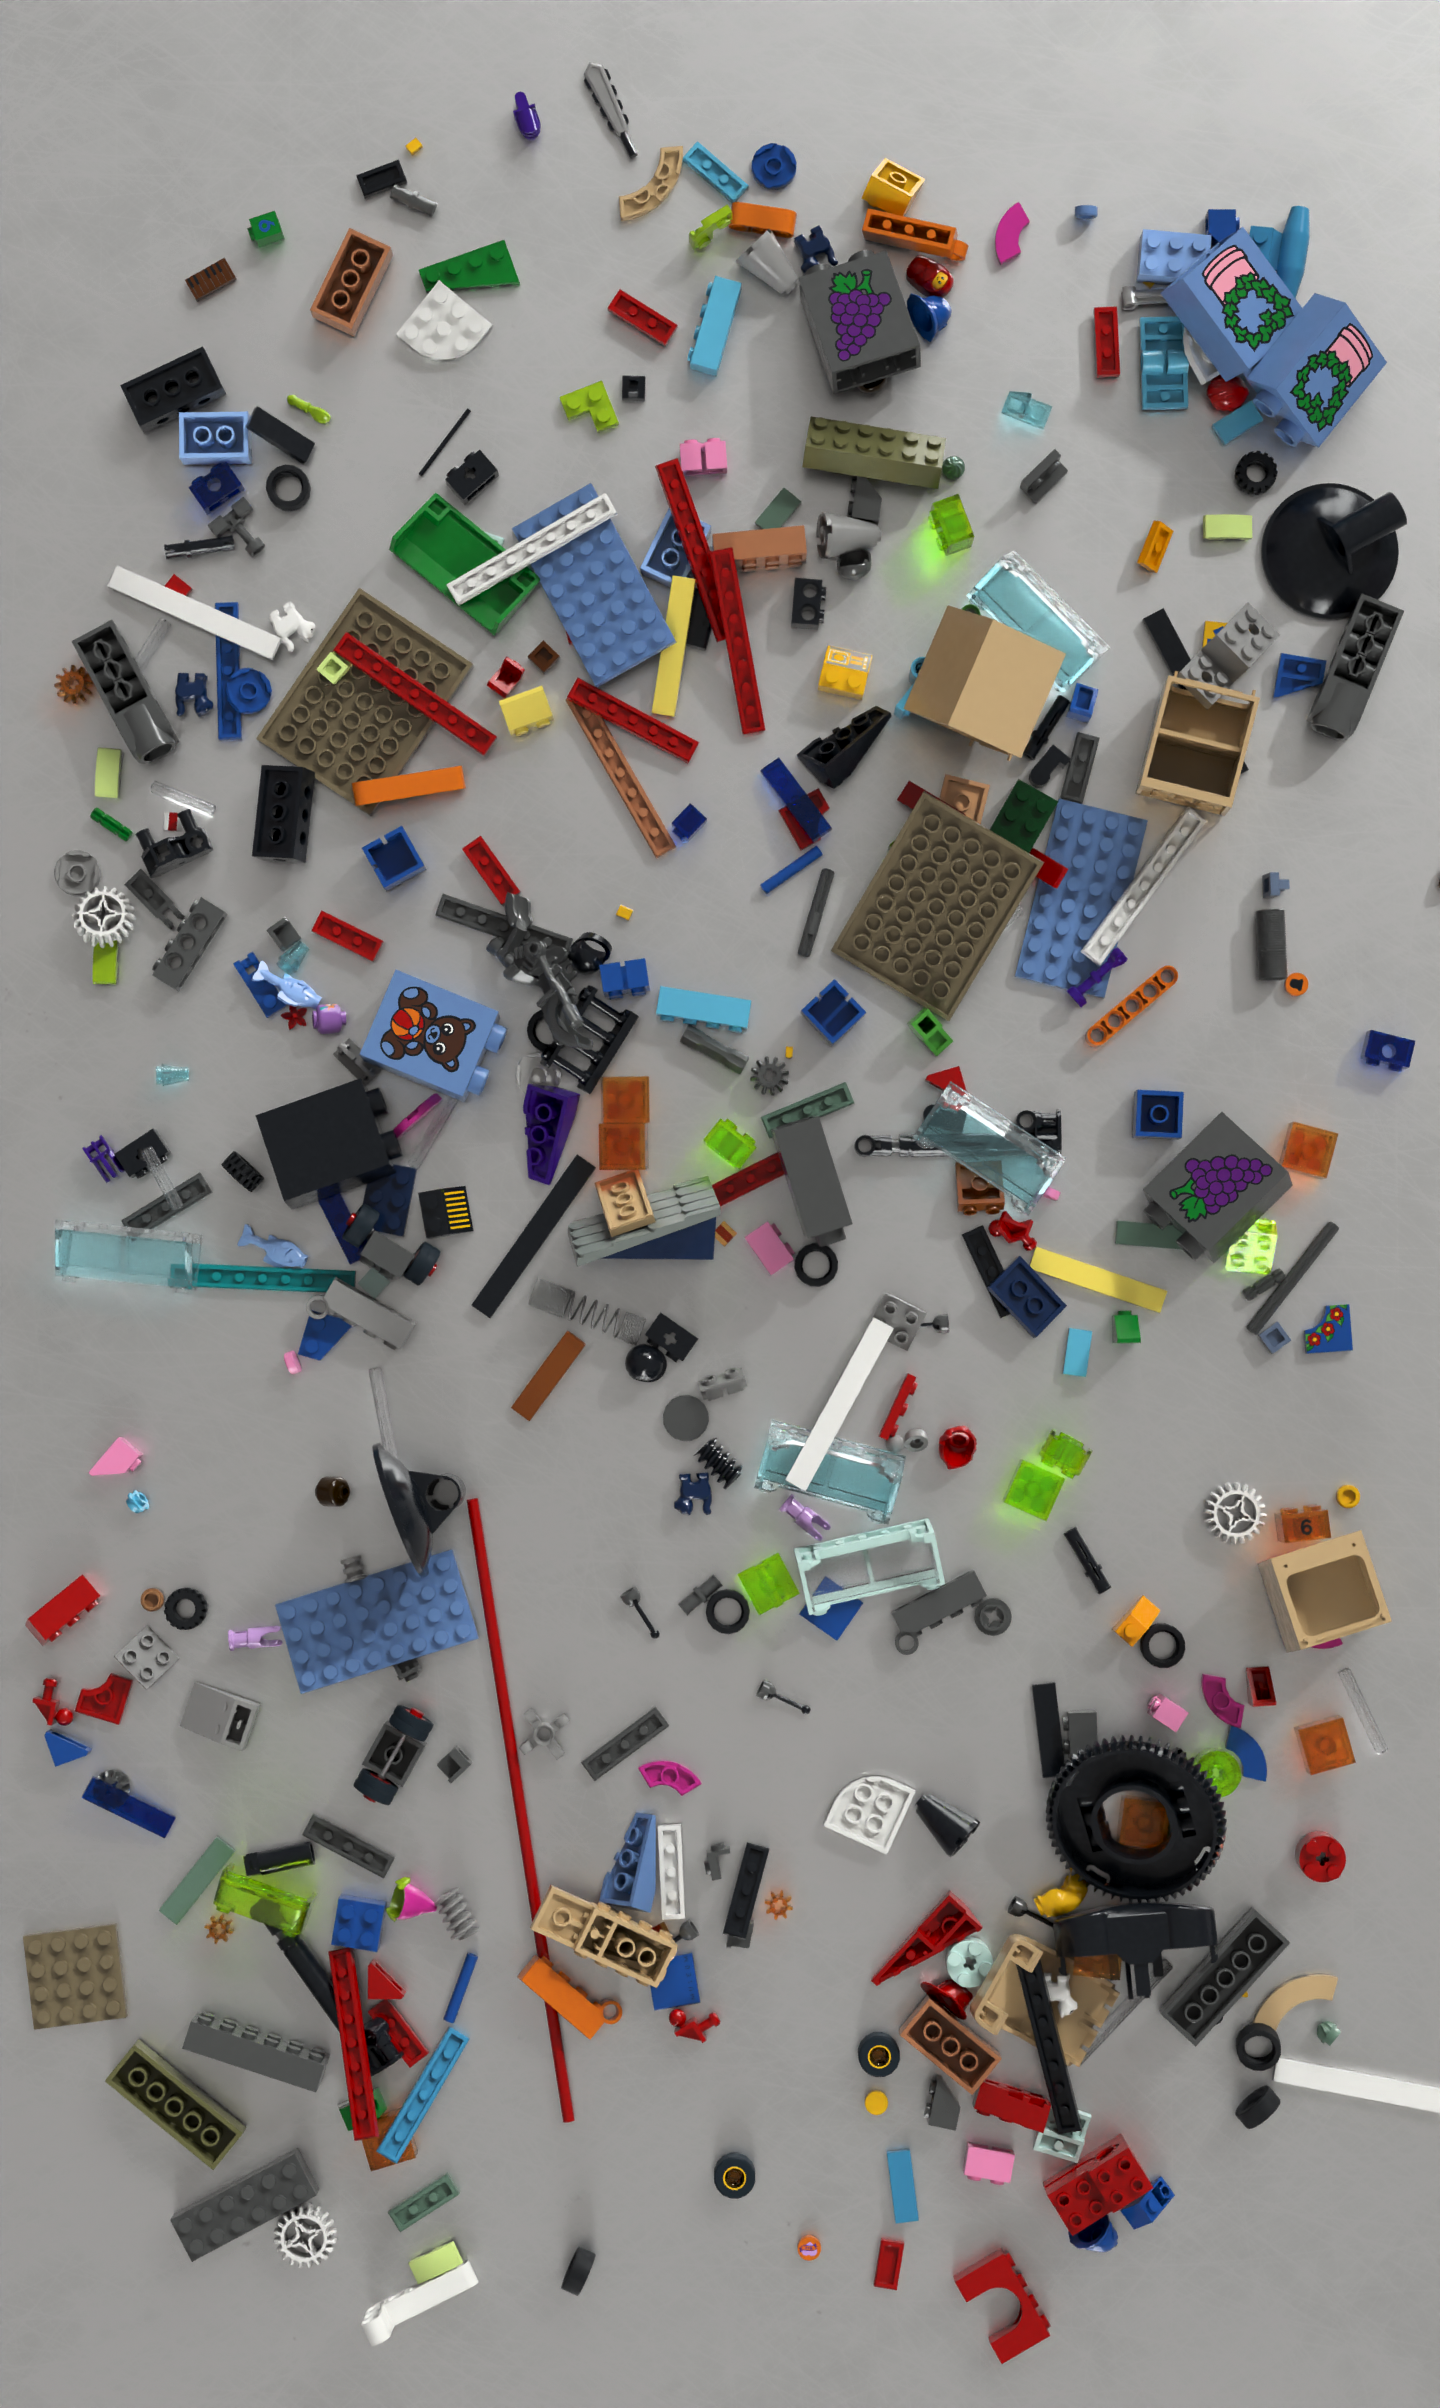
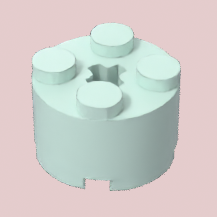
M967 1936L964 1940L948 1947L945 1964L950 1977L962 1987H976L985 1980L993 1965V1958L989 1948L983 1941ZM969 1957L971 1960H973V1965L969 1966L968 1964H965V1959Z

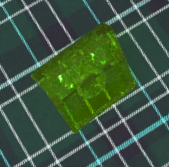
M778 1552L737 1574L759 1615L774 1607L777 1608L783 1605L785 1601L800 1594Z

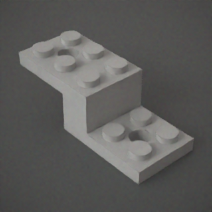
M1247 603L1178 673L1177 678H1187L1206 683L1202 679L1203 677L1207 684L1228 689L1251 667L1280 634L1255 608ZM1183 685L1207 710L1221 696V694Z

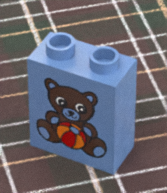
M395 970L362 1047L360 1056L364 1062L465 1102L469 1092L478 1096L481 1095L490 1070L480 1067L487 1050L494 1053L499 1052L508 1028L498 1024L500 1020L499 1011Z

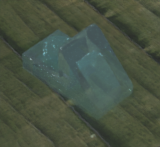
M1009 391L1001 413L1044 429L1052 406L1032 399V393Z

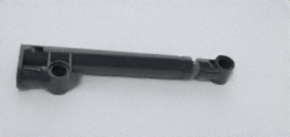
M1057 1109L1056 1113L1022 1111L1015 1117V1133L899 1134V1138H891V1135H862L857 1138L854 1149L862 1157L891 1156L892 1153H899V1157L1061 1155V1110ZM1022 1115H1028L1031 1118L1032 1123L1030 1127L1026 1128L1020 1124V1117ZM1044 1120H1053L1054 1122H1044ZM861 1140H868L871 1143L870 1151H860L858 1147Z
M273 1893L265 1894L251 1906L252 1917L256 1921L264 1923L272 1936H277L279 1941L276 1944L284 1951L283 1954L339 2031L332 1980L303 1939L300 1938L296 1929L291 1931L288 1927L290 1923L280 1910L281 1903L279 1898ZM376 2017L364 2024L371 2077L388 2068L404 2055V2052H399L391 2042L392 2037L389 2035V2025L381 2017Z

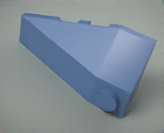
M636 1813L625 1834V1844L621 1852H617L614 1857L616 1863L611 1873L607 1872L604 1878L599 1901L617 1907L650 1913L656 1890V1816Z

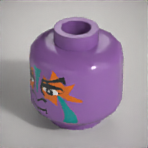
M337 1004L318 1005L316 1011H312L313 1029H317L320 1034L339 1033L342 1025H346L345 1011H341L340 1006Z

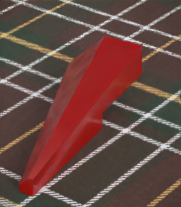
M949 1890L871 1978V1981L878 1986L881 1982L892 1976L895 1977L903 1970L923 1962L956 1942L964 1940L965 1937L974 1932H979L983 1926L968 1906Z

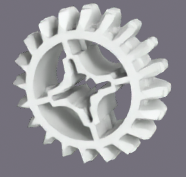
M105 886L102 892H99L98 888L95 887L94 894L91 895L89 891H86V899L79 897L81 905L74 906L77 912L72 914L73 919L76 920L73 922V925L77 929L78 936H83L84 942L90 941L94 947L99 942L101 948H104L105 944L109 943L110 947H113V941L117 940L119 943H122L121 936L128 937L129 933L127 930H133L134 926L131 922H134L136 919L133 915L135 910L133 906H130V899H125L123 892L117 894L115 888L109 892ZM111 903L118 906L122 913L110 910L108 904ZM86 922L98 925L99 931L90 929Z
M1239 1482L1234 1483L1233 1489L1230 1483H1225L1226 1491L1221 1486H1218L1217 1491L1219 1495L1214 1492L1210 1493V1496L1215 1500L1213 1502L1206 1500L1205 1502L1211 1506V1510L1204 1509L1203 1512L1211 1514V1517L1205 1518L1204 1521L1206 1523H1213L1208 1527V1530L1213 1531L1217 1529L1214 1537L1218 1538L1223 1534L1222 1542L1224 1543L1230 1537L1232 1545L1236 1544L1237 1538H1239L1241 1544H1244V1536H1247L1249 1540H1253L1252 1531L1260 1534V1530L1256 1528L1257 1524L1265 1526V1523L1259 1521V1518L1267 1517L1266 1513H1260V1509L1266 1508V1505H1258L1257 1502L1262 1500V1496L1258 1495L1254 1498L1256 1489L1252 1488L1247 1492L1248 1484H1244L1240 1490ZM1239 1494L1233 1504L1229 1506L1220 1504L1225 1497ZM1245 1497L1252 1505L1253 1516L1248 1515L1244 1511ZM1235 1507H1238L1237 1511L1244 1515L1245 1518L1239 1516L1233 1520V1515L1226 1511L1225 1508L1235 1510ZM1217 1510L1226 1515L1225 1529L1218 1521ZM1239 1521L1250 1523L1244 1530L1232 1532L1233 1527Z
M302 2203L298 2206V2211L294 2207L289 2210L290 2214L288 2212L283 2213V2219H278L276 2223L280 2228L274 2229V2234L278 2236L273 2241L276 2244H281L277 2247L276 2251L285 2252L281 2257L282 2260H285L288 2256L291 2258L289 2265H293L295 2261H298V2268H302L304 2262H306L308 2268H311L312 2260L316 2265H320L321 2258L324 2260L328 2259L329 2255L327 2252H333L334 2247L331 2244L337 2241L336 2237L331 2236L336 2234L337 2229L329 2228L333 2225L334 2220L326 2221L329 2213L326 2211L321 2215L320 2206L313 2211L311 2203L308 2204L307 2209H304ZM303 2218L313 2220L317 2224L308 2225ZM294 2221L296 2234L292 2239L288 2240L287 2228ZM302 2232L310 2234L308 2240L300 2237ZM323 2232V2245L316 2250L314 2237L318 2236V2233ZM301 2246L309 2253L299 2252L294 2247Z

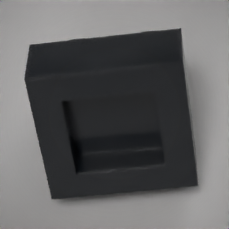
M645 376L622 377V401H645Z

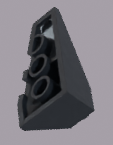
M875 706L853 718L852 724L840 729L837 727L833 729V734L823 740L820 737L815 739L800 751L797 757L821 783L835 789L854 771L891 718V712Z

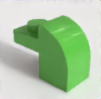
M924 1007L907 1023L912 1032L927 1046L934 1056H938L953 1042L950 1036L943 1030V1025L928 1008Z

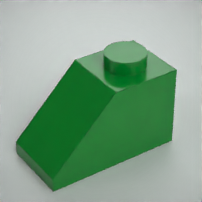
M1118 1311V1315L1112 1316V1343H1141L1138 1315H1132V1311Z

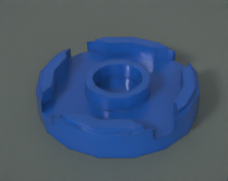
M770 143L756 151L752 160L751 171L754 180L760 186L768 190H779L792 182L796 174L797 162L794 154L788 147L777 145V143Z
M253 668L237 670L230 676L225 688L226 698L231 707L244 714H254L264 709L270 700L272 692L270 681L262 672H258Z

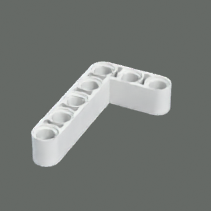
M464 2260L461 2265L420 2284L417 2283L370 2307L365 2312L361 2325L371 2346H376L387 2340L391 2336L395 2325L476 2285L479 2281L469 2260Z

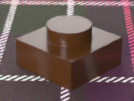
M544 640L527 656L544 674L560 658Z

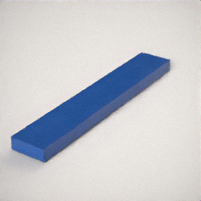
M238 602L215 603L216 610L239 619ZM216 635L218 739L242 740V713L231 707L225 694L228 679L240 669V646Z

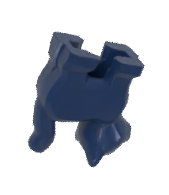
M820 225L810 230L812 233L809 235L810 241H807L803 234L794 238V243L799 248L803 258L801 266L803 273L812 266L820 264L816 258L827 255L828 262L831 265L836 266L838 264L833 248L828 238L824 236Z
M178 673L175 688V702L178 709L176 714L182 716L185 712L184 702L195 701L194 710L199 718L201 715L207 714L209 710L213 709V702L207 697L206 682L208 681V676L204 673H195L194 682H188L189 673Z
M696 1473L699 1479L697 1482L691 1481L690 1474H680V1497L674 1502V1508L681 1514H688L689 1516L693 1510L692 1499H698L704 1502L703 1512L706 1515H710L712 1491L709 1485V1473Z

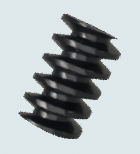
M713 1438L695 1455L700 1454L699 1463L707 1461L705 1469L713 1467L711 1476L719 1474L717 1482L726 1481L723 1488L727 1489L741 1475L740 1472L743 1466L738 1465L734 1467L736 1458L727 1460L730 1452L721 1453L724 1446L721 1444L715 1447L717 1438Z

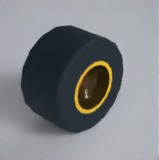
M873 2032L865 2036L860 2042L858 2059L862 2069L868 2075L885 2077L892 2074L898 2067L900 2051L896 2041L889 2034Z
M729 2153L722 2156L714 2168V2183L717 2190L723 2196L730 2199H739L746 2196L755 2184V2168L752 2161L740 2153Z

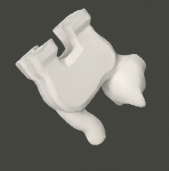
M288 602L282 606L286 613L285 616L280 618L278 610H275L268 615V619L277 637L282 639L281 643L287 647L289 652H292L294 644L288 637L297 631L299 637L309 643V639L313 637L316 627L313 622L303 619L296 611L294 603Z
M1044 1973L1051 2002L1059 2001L1058 2010L1060 2017L1063 2018L1064 2016L1071 2015L1078 2008V2003L1071 1997L1069 1986L1070 1973H1066L1067 1976L1059 1973L1057 1975V1982L1051 1981L1052 1973Z

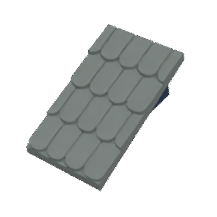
M705 1176L673 1185L672 1189L647 1195L656 1222L614 1237L610 1235L604 1213L572 1222L568 1226V1237L577 1267L597 1259L713 1260L716 1217L720 1216L721 1207L709 1177Z

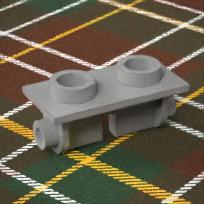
M350 1038L345 1043L342 1042L337 1047L338 1050L333 1053L357 1079L361 1078L366 1086L382 1071L379 1067L362 1060L360 1056L361 1049Z
M731 1368L723 1374L709 1375L698 1381L703 1400L708 1399V1401L723 1397L722 1388L726 1387L729 1395L743 1391V1388L748 1387L742 1368Z

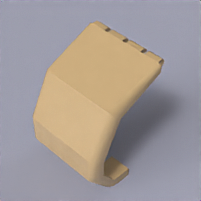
M1020 1934L1010 1935L970 2005V2012L976 2022L994 2035H998L1000 2029H1003L1037 2047L1016 1964L1032 1973L1040 1959L1043 1972L1052 1973L1051 1981L1057 1982V1975H1059L1058 1967H1061L1060 1957H1056V1950ZM1065 1957L1066 1973H1070L1069 1986L1071 1997L1078 2003V2008L1071 2015L1061 2018L1058 2010L1059 2001H1052L1051 2004L1067 2066L1074 2064L1080 2067L1087 2054L1082 2049V2046L1085 2045L1090 2049L1098 2034V2031L1093 2026L1102 2027L1110 2013L1104 2006L1107 2004L1113 2007L1120 1992L1114 1989L1115 1984L1071 1958Z

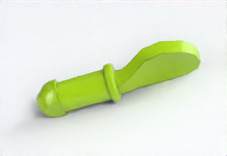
M289 395L287 397L289 405H293L305 413L310 412L313 419L318 423L325 424L330 421L331 416L324 409L314 407L310 402L307 403L296 397V395Z

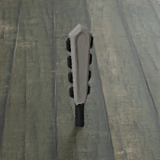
M589 62L584 73V83L589 90L593 91L592 97L596 104H600L602 116L608 119L607 125L610 131H614L621 138L629 157L634 158L638 153L628 134L627 125L629 120L626 114H622L623 106L621 101L616 99L617 91L615 86L609 82L611 77L608 69H604L603 65Z

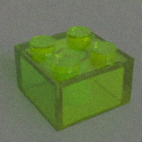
M959 494L932 503L928 521L931 529H936L938 536L936 542L939 550H944L945 556L971 547L975 536Z
M720 1118L703 1139V1143L740 1171L756 1151L757 1147L754 1145L756 1141L746 1133L743 1136L736 1131L738 1129L737 1126L729 1119L723 1121Z
M1020 1459L1002 1502L1047 1521L1065 1478Z

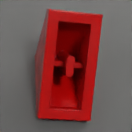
M959 1066L930 1074L925 1079V1082L964 1103L968 1099Z
M1269 1666L1246 1668L1248 1704L1252 1707L1276 1705Z
M373 1959L368 1965V1999H402L406 1991Z

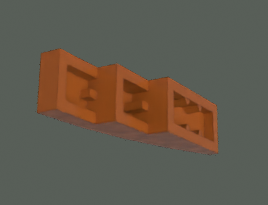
M567 1331L511 1408L530 1421L586 1344Z

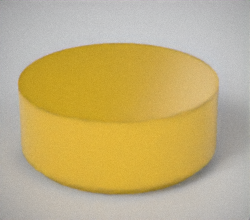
M1343 1485L1336 1492V1501L1344 1508H1353L1360 1501V1493L1354 1486Z
M872 2090L866 2095L865 2107L867 2111L873 2115H880L886 2111L888 2099L884 2092Z

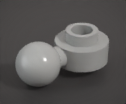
M913 1429L908 1431L904 1438L896 1434L894 1437L889 1436L885 1444L886 1448L892 1453L900 1452L903 1447L910 1451L918 1452L928 1446V1436L924 1430Z

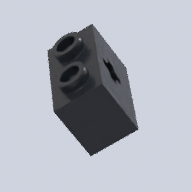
M481 450L476 453L471 452L464 459L465 463L459 468L457 466L452 468L446 475L445 481L447 486L464 505L499 476L496 467ZM467 473L474 474V475H475V478H474V479H472L471 477H468V478H467V475H466V474H467Z
M151 1129L116 1152L115 1156L129 1177H137L139 1179L149 1172L148 1168L156 1164V1166H159L169 1159L167 1156L171 1154V1151L158 1131ZM142 1150L149 1152L146 1155L148 1158L147 1160L140 1159V1157L142 1156Z
M661 1312L645 1334L648 1337L647 1343L656 1349L659 1346L667 1350L665 1355L675 1362L678 1359L684 1361L698 1340L697 1337ZM672 1332L675 1333L674 1338L677 1342L667 1345L665 1343L667 1339L664 1335L666 1333L669 1335Z

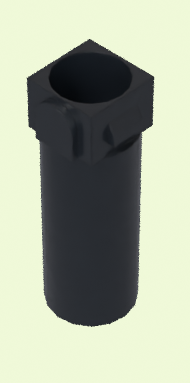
M311 1841L243 1856L246 1876L248 1877L315 1864V1855Z

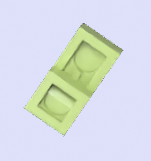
M1217 514L1203 516V539H1252L1251 515Z
M333 651V653L330 652L316 670L335 685L349 671L352 664Z
M98 748L95 796L119 797L121 749Z
M454 2241L434 2248L427 2254L412 2259L408 2264L417 2283L420 2284L461 2265L463 2260Z

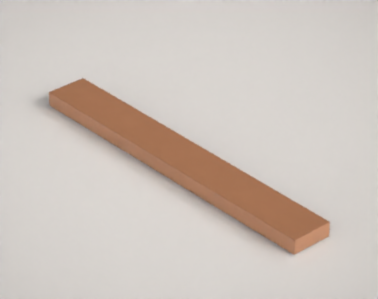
M565 699L656 859L676 848L603 718Z

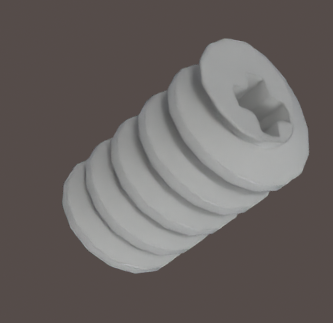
M459 1887L443 1894L434 1903L435 1906H443L438 1912L439 1914H447L442 1920L443 1923H451L446 1930L455 1931L450 1937L451 1940H462L479 1931L477 1927L471 1928L476 1923L475 1919L467 1920L471 1916V1911H463L467 1907V1903H459L463 1899V1895H455Z

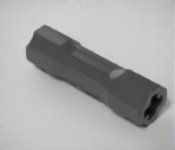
M690 1024L680 1039L681 1043L700 1051L738 1074L742 1073L749 1060L747 1055L722 1044Z

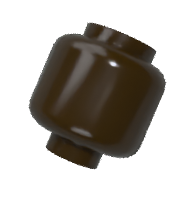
M324 1477L315 1488V1496L319 1503L327 1507L343 1506L348 1501L350 1495L349 1485L342 1477Z

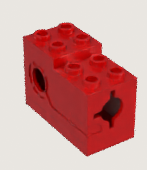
M1122 2134L1117 2135L1079 2159L1078 2163L1071 2164L1042 2182L1048 2198L1072 2236L1110 2212L1115 2213L1153 2189L1148 2176Z

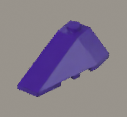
M528 1084L523 1104V1113L526 1114L527 1125L525 1127V1135L528 1138V1150L526 1151L528 1178L547 1185L551 1184L576 1116L580 1094L560 1087Z

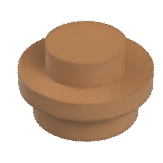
M150 1588L141 1595V1605L145 1610L153 1612L163 1606L164 1596L160 1590Z

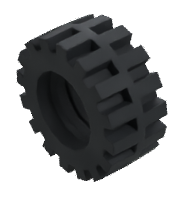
M1252 451L1241 458L1236 466L1234 476L1237 480V486H1240L1243 492L1247 491L1249 495L1252 493L1259 495L1271 488L1278 473L1276 470L1277 464L1273 462L1272 456L1268 457L1266 452L1262 454L1261 451H1256L1255 453ZM1258 464L1263 467L1265 478L1262 481L1254 482L1248 478L1247 468L1250 465Z
M233 1151L221 1164L234 1179L250 1192L264 1180V1177L236 1151Z
M178 1589L169 1595L165 1602L164 1614H166V1620L171 1623V1626L180 1630L195 1628L206 1617L208 1610L206 1606L207 1601L204 1599L203 1594L199 1593L196 1589ZM188 1599L194 1603L195 1613L191 1618L185 1619L178 1615L176 1607L180 1600Z

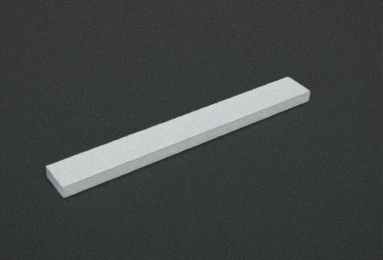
M604 493L446 585L459 606L617 515V512L607 494Z
M116 566L108 584V587L271 660H273L282 641L280 637L119 566Z
M1191 807L1185 808L1080 951L1097 966L1103 963L1206 822Z
M873 1317L785 1481L803 1491L807 1490L891 1335L893 1327Z
M1281 2057L1274 2066L1272 2080L1275 2082L1440 2113V2088Z

